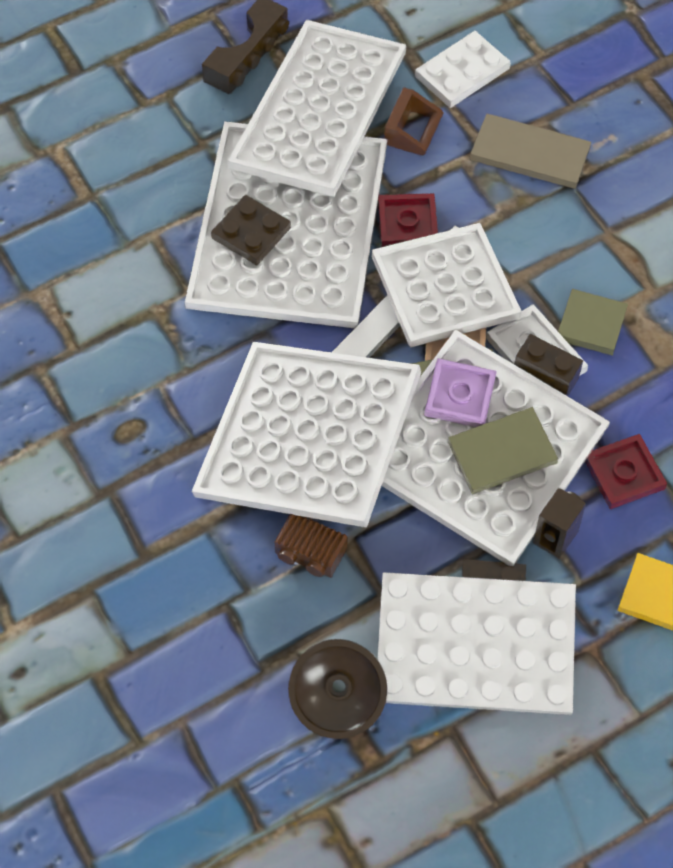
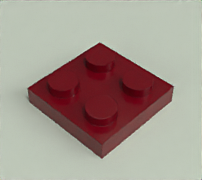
M435 193L378 195L381 248L438 233Z
M640 434L592 450L585 460L609 509L666 489L667 482Z

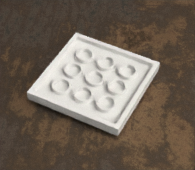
M480 223L372 250V259L410 348L449 338L455 330L464 334L521 319L522 311Z

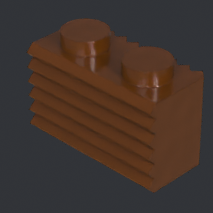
M290 514L274 542L275 553L278 554L277 556L281 561L293 565L296 562L305 566L306 570L316 577L325 575L332 578L347 551L348 536L330 529L328 526L325 527L317 521L314 522L306 517Z

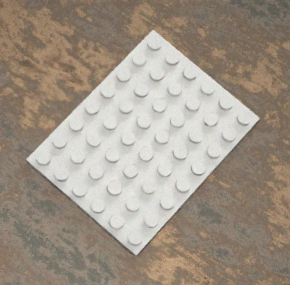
M224 122L185 299L186 309L356 328L359 324L387 139L363 138L335 196L332 197L228 169V160L248 124ZM245 194L291 221V229L257 266L211 238V231Z

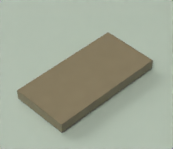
M487 113L471 151L470 160L576 189L592 142Z

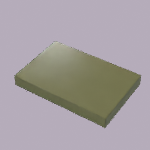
M533 407L450 436L447 441L472 495L557 464L558 457Z

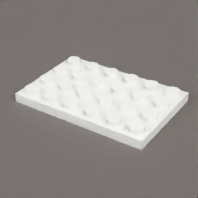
M383 573L378 660L384 669L387 679L386 703L571 715L573 713L576 584Z

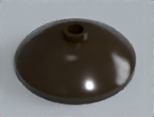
M345 639L322 641L307 649L295 663L288 683L290 704L299 721L315 734L331 739L354 737L369 729L380 717L387 699V679L379 660L364 646ZM334 681H343L345 689L342 691L335 690L333 687Z

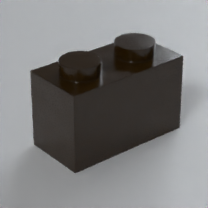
M529 334L515 357L514 365L568 396L579 379L584 360Z
M558 487L539 515L533 544L560 559L579 532L586 503L577 494L570 491L566 492Z

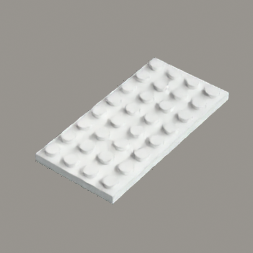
M306 20L228 160V169L334 197L406 53V45Z

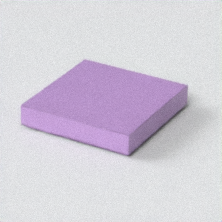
M437 358L424 416L470 425L472 427L485 424L497 371Z

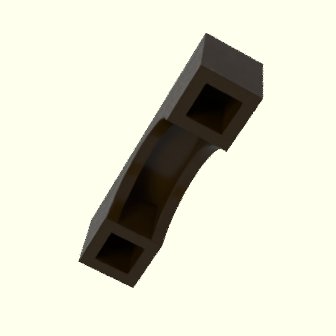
M256 0L246 12L247 30L251 34L250 38L238 46L216 47L202 63L203 82L231 95L236 87H240L247 74L258 66L263 55L271 51L279 36L286 33L289 27L287 7L272 0Z

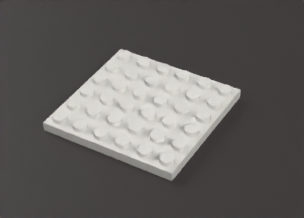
M455 330L419 378L382 486L508 566H514L535 535L540 513L558 487L564 491L566 490L608 428L610 422ZM437 358L497 371L485 424L533 407L558 457L557 464L472 495L447 441L448 437L475 427L424 416Z
M253 342L192 489L196 498L367 528L421 375L420 366Z

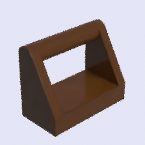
M403 87L385 126L384 139H387V146L421 156L425 155L444 114L443 111L416 91ZM411 112L430 117L420 141L403 131Z

